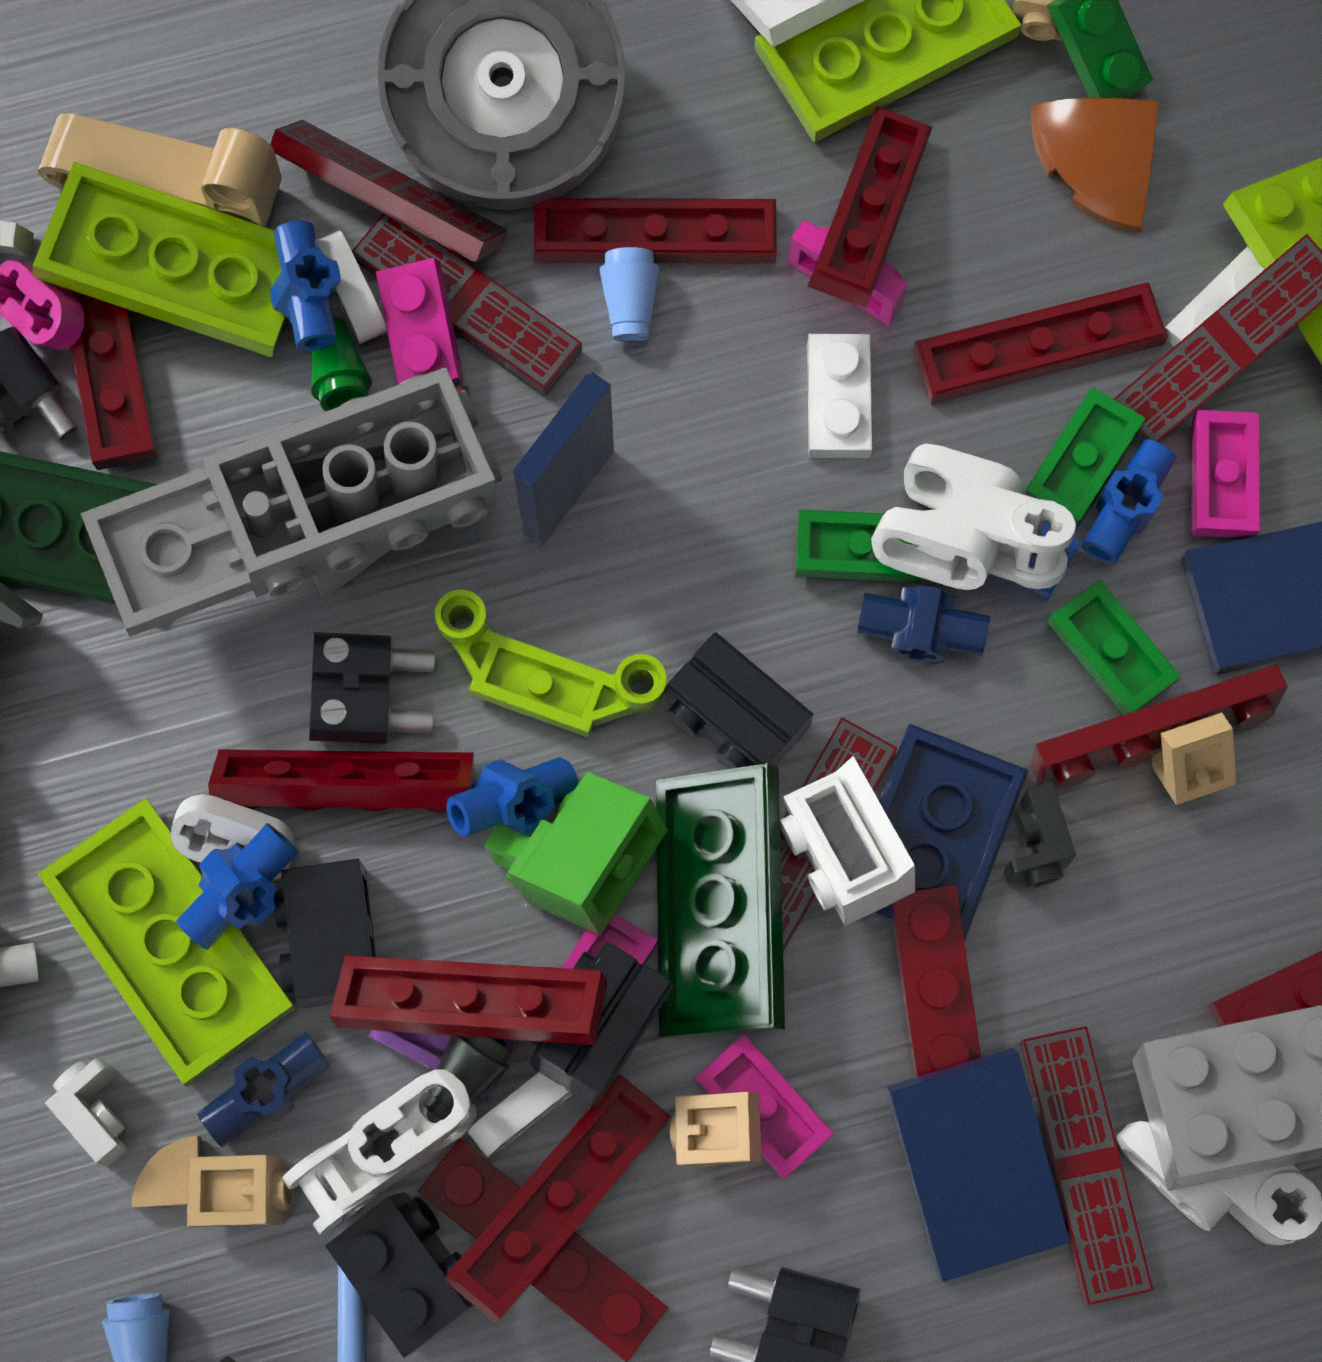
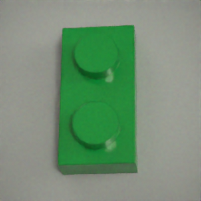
M1053 0L1047 4L1089 98L1127 99L1153 81V77L1118 0Z
M1091 387L1025 489V495L1054 501L1064 506L1073 515L1076 527H1079L1143 428L1146 418Z
M799 509L797 517L795 577L920 583L922 579L921 577L880 563L875 556L871 538L885 513ZM898 539L899 541L905 544L913 545L912 543L906 542L902 539Z
M1100 579L1054 612L1047 621L1049 626L1123 715L1144 708L1173 686L1181 677Z

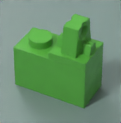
M586 772L575 790L568 793L561 802L558 815L553 824L542 819L531 837L497 825L484 844L486 851L491 853V858L497 865L508 870L505 878L519 889L529 904L601 936L668 829L650 797Z

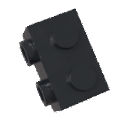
M406 1192L388 1196L325 1245L403 1358L414 1353L462 1314L475 1307L445 1281L447 1273L462 1255L456 1251L452 1254L449 1253L435 1233L440 1229V1225L434 1213L419 1197L411 1199Z

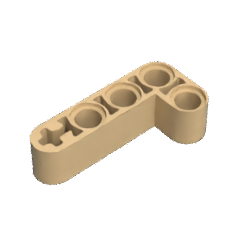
M63 113L57 116L38 169L39 175L45 181L63 190L73 162H77L264 227L267 226L282 180L279 165L270 143L262 137L242 129L225 128L221 130L215 148L71 113Z

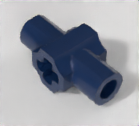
M922 585L903 587L901 599L868 593L864 594L857 634L893 640L891 653L897 654L905 660L919 663L944 662L946 650L982 657L990 616L954 609L956 596L949 595L942 589Z
M305 1032L266 1062L259 1061L252 1056L233 1070L235 1076L234 1086L198 1111L197 1115L216 1143L223 1147L262 1117H267L277 1122L294 1109L293 1095L330 1068L331 1065L312 1038ZM261 1075L270 1081L276 1076L278 1078V1081L271 1087L275 1098L269 1104L259 1099L252 1102L250 1099L258 1091L254 1081Z

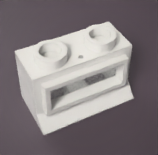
M854 756L836 772L783 796L786 817L779 821L784 838L795 856L805 852L815 872L808 874V879L816 898L825 911L835 907L844 926L915 893V865Z

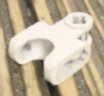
M923 444L912 452L904 468V485L910 499L933 510L921 511L894 507L886 511L882 516L871 538L874 554L880 563L895 570L962 590L977 589L984 584L988 574L1014 581L1026 588L1044 589L1058 584L1065 576L1068 558L1064 549L1073 541L1076 522L1073 515L1064 506L1054 501L1023 495V482L1019 475L1011 468L947 447ZM927 471L934 472L942 478L935 477L929 474ZM1048 521V532L1045 536H1042L1043 523ZM898 539H902L906 542L912 543L913 545L905 544L899 541ZM1033 553H1037L1035 567L1030 568V557Z
M435 1069L419 1076L367 1112L343 1136L305 1157L283 1176V1181L289 1189L297 1186L301 1187L320 1216L313 1223V1226L320 1236L324 1235L355 1216L368 1206L377 1195L391 1185L412 1176L449 1150L459 1138L463 1140L468 1135V1130L478 1121L477 1105L474 1103L471 1106L465 1085L455 1075L447 1070ZM434 1087H442L452 1093L454 1107L447 1118L437 1123L429 1122L427 1108L422 1105L421 1101L427 1094V1090ZM385 1134L394 1139L391 1147L395 1156L389 1161H385L378 1156L381 1152L378 1140ZM322 1175H324V1177L336 1193L337 1200H335L330 1190L322 1180Z
M1138 1121L1127 1124L1116 1137L1118 1149L1123 1157L1181 1213L1206 1231H1211L1222 1217L1229 1212L1254 1238L1264 1244L1278 1247L1306 1238L1316 1231L1322 1221L1321 1193L1314 1183L1294 1165L1168 1191L1149 1122ZM1285 1196L1292 1203L1287 1211L1290 1219L1279 1223L1272 1215L1278 1207L1275 1200Z

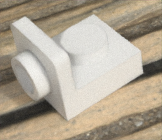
M99 1058L94 1059L89 1064L85 1060H81L68 1068L55 1081L53 1087L57 1092L45 1104L97 1164L110 1168L129 1151L118 1138V1135L126 1128L101 1099H98L92 1105L87 1101L117 1074L109 1064Z

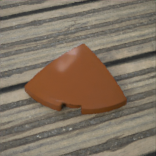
M1082 98L1033 104L1031 109V130L1036 153L1047 176H1053L1056 170L1067 185L1075 191L1071 201L1073 205L1108 225L1134 232L1141 231L1152 166L1159 101L1123 98Z

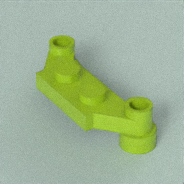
M455 589L449 591L440 598L436 605L435 620L438 630L453 645L472 678L469 687L471 696L587 738L590 737L594 726L636 712H648L664 697L667 682L666 671L661 662L651 655H631L619 664L616 673L609 674L491 631L487 625L488 617L482 599L470 590ZM461 619L473 621L466 629H456L453 627ZM638 682L647 683L652 687L645 694L634 693L630 688Z

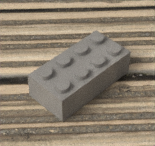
M1322 1005L1144 1042L1132 1059L1168 1191L1322 1159Z

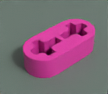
M8 260L0 265V315L34 344L56 350H67L75 345L84 328L85 317L83 307L78 299L63 287L34 278L33 265L16 260Z

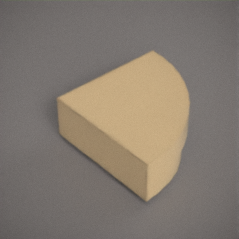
M190 1136L174 1141L150 1158L136 1181L132 1196V1208L187 1206L188 1157H202V1137Z

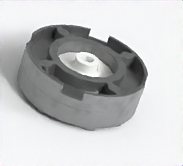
M405 0L402 5L398 4L393 11L380 44L377 67L378 92L383 113L393 136L409 163L425 180L446 195L461 202L487 209L514 210L533 207L534 204L558 198L578 186L596 169L609 151L617 135L625 103V62L618 31L602 1ZM500 77L512 79L511 83L507 86L500 87L494 84Z

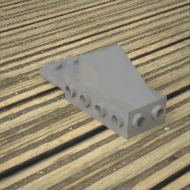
M446 367L426 375L414 376L394 387L367 397L349 400L337 408L307 419L290 422L278 430L254 439L230 444L216 453L202 457L204 468L80 513L129 637L252 590L256 598L267 593L272 597L288 595L302 588L307 582L306 579L312 576L321 598L334 594L391 549L404 550L424 541L428 536V532L448 524L458 528L481 520L487 515L488 509L495 507V483L502 481V475L489 445L481 447L472 428L478 426V421L467 392L465 390L456 391Z

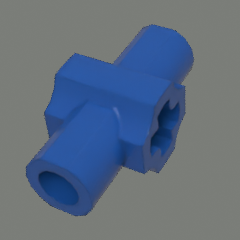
M296 220L283 223L274 232L281 272L270 290L272 306L275 311L281 312L288 317L292 323L298 349L303 351L322 350L332 346L337 339L329 299L341 282L337 261L329 259L318 247L314 225L311 222Z
M1143 439L1126 470H1116L1113 473L1095 507L1100 514L1081 546L1088 555L1102 563L1115 565L1133 533H1142L1163 499V495L1158 489L1177 458L1168 447L1154 440ZM1124 494L1132 496L1137 500L1134 510L1126 508L1121 504Z
M561 757L525 770L502 759L483 766L479 779L471 786L472 789L448 798L447 814L455 832L463 837H468L502 823L524 835L532 833L542 819L545 820L549 812L555 808V804L563 801L568 793L575 790L578 785L577 775L571 763Z
M268 823L262 827L244 848L237 844L223 850L214 848L199 864L202 871L199 887L203 892L176 920V923L188 937L206 950H209L231 925L240 929L252 923L262 924L276 908L274 893L277 887L272 881L299 851L281 832Z

